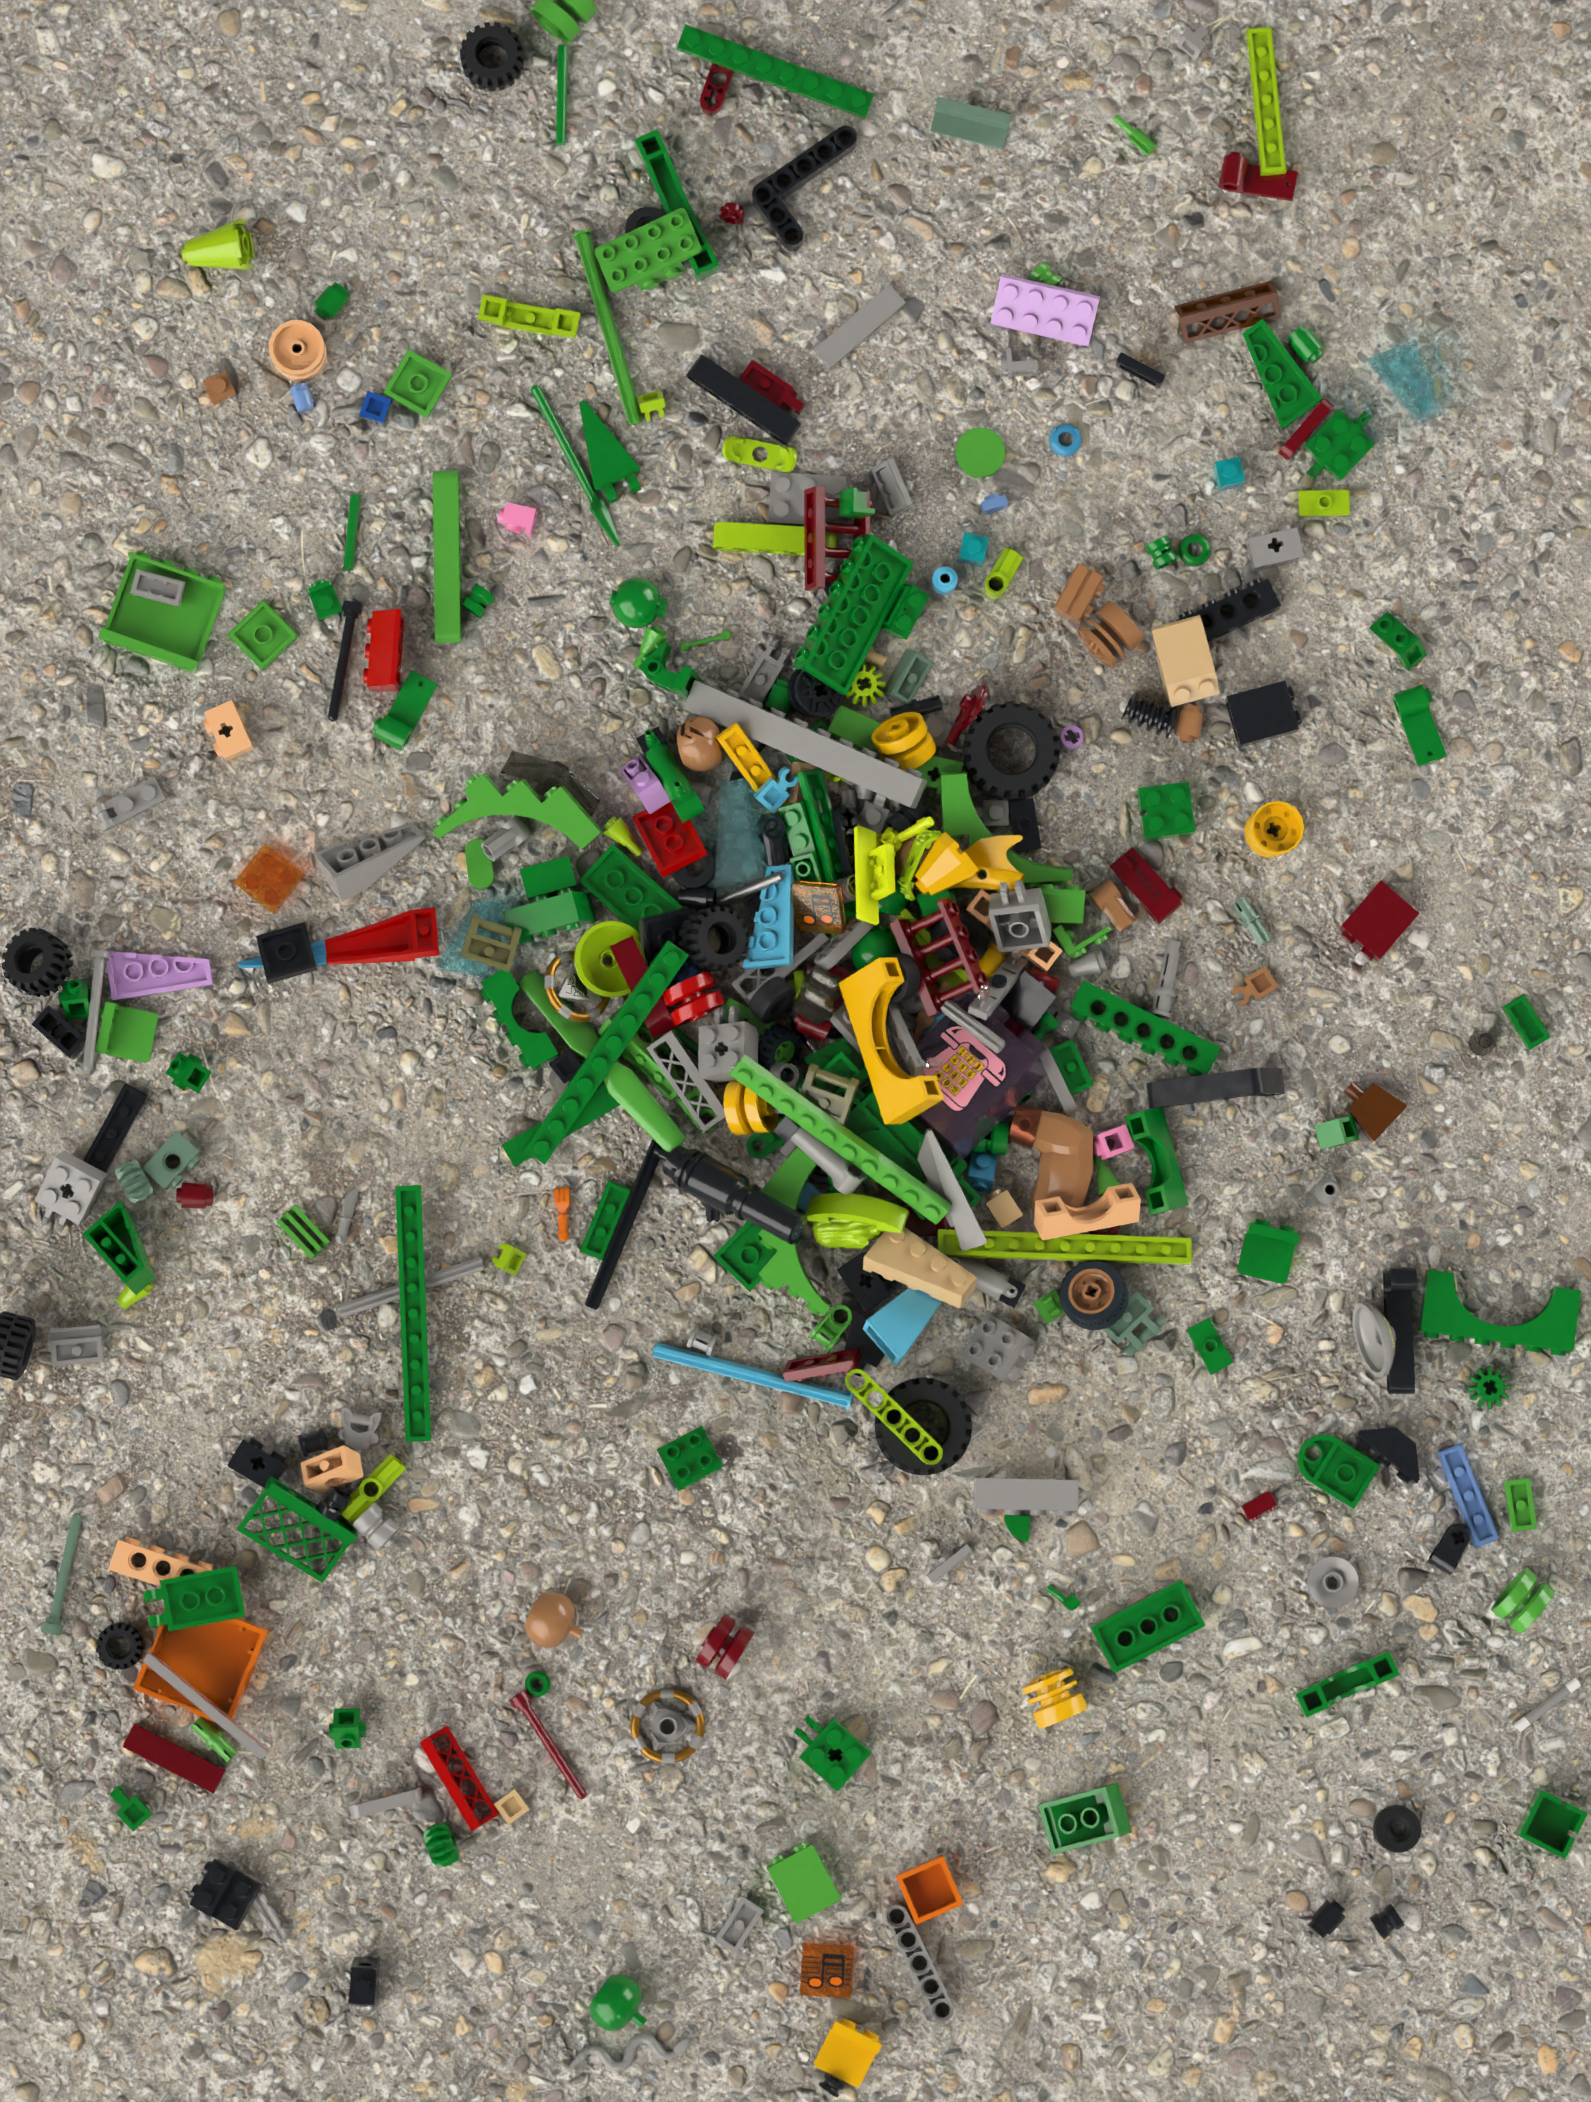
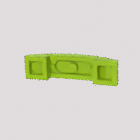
M482 295L478 320L529 333L565 338H576L581 317L580 312L558 308L552 310L509 302L507 299Z
M828 1193L813 1196L805 1216L807 1221L830 1223L831 1218L876 1224L877 1230L902 1233L909 1211L894 1203L870 1196Z

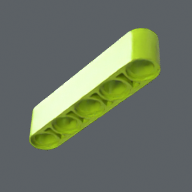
M715 522L712 548L721 551L804 556V527ZM826 532L825 545L836 548L837 533Z
M854 1369L847 1374L845 1379L847 1388L921 1461L933 1465L941 1460L943 1452L940 1445L873 1379L860 1369ZM855 1373L861 1374L864 1377L863 1386L860 1388L852 1387L849 1382L851 1375ZM874 1391L881 1393L883 1397L882 1403L876 1407L868 1402L869 1394ZM892 1409L898 1410L901 1414L900 1422L895 1425L890 1424L886 1418L888 1411ZM911 1427L918 1429L920 1433L918 1441L914 1443L907 1441L905 1438L906 1430ZM930 1445L938 1450L937 1458L932 1461L927 1460L923 1454L924 1449Z

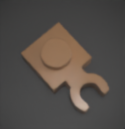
M1266 966L1243 979L1246 984L1245 987H1236L1230 993L1234 995L1237 992H1241L1244 995L1243 1001L1237 1004L1241 1007L1249 1001L1250 996L1253 995L1255 1000L1258 1001L1277 989L1278 985Z

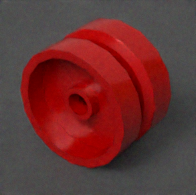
M710 971L686 979L665 990L661 995L666 1007H673L682 1003L681 1006L674 1009L670 1014L675 1027L697 1021L725 1004L720 991L703 994L715 985V980Z

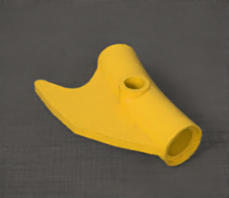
M1000 835L979 839L965 850V853L979 869V873L971 880L949 889L977 888L1000 891V883L1006 882L1009 891H1015V882L1017 880L1024 881V874L1020 873L1008 861L1007 851L1010 847L1020 842L1023 836ZM982 870L987 872L986 878L983 877Z

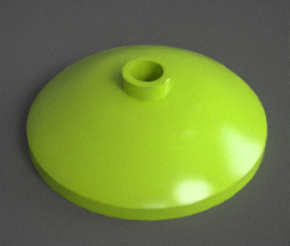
M605 921L593 925L580 937L574 954L575 969L581 982L593 993L603 997H620L631 992L610 948L611 945L633 936L641 952L640 934L631 926L618 921ZM605 956L610 958L609 965H606L603 961Z

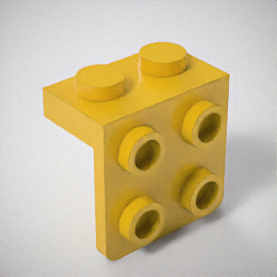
M835 2018L814 2064L817 2068L858 2087L861 2085L875 2055L878 2054L882 2041L878 2040L879 2035L866 2029L865 2032L856 2029L857 2024L846 2018H842V2020Z

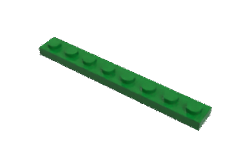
M686 24L676 50L862 119L866 118L874 95L868 91Z

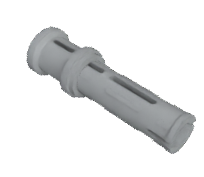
M1167 940L1158 986H1155V989H1153L1155 996L1152 1009H1149V1013L1166 1019L1171 1017L1169 1010L1171 1000L1175 998L1176 994L1174 993L1173 986L1183 943L1173 940Z

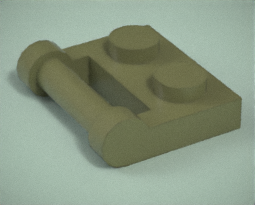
M473 913L460 957L509 972L522 929L515 926L510 928L482 919L480 918L481 915ZM477 928L510 938L509 944L476 934Z
M811 1063L800 1095L837 1122L846 1124L860 1080L844 1078L819 1069L818 1065ZM817 1078L847 1089L845 1096L813 1085L815 1079Z

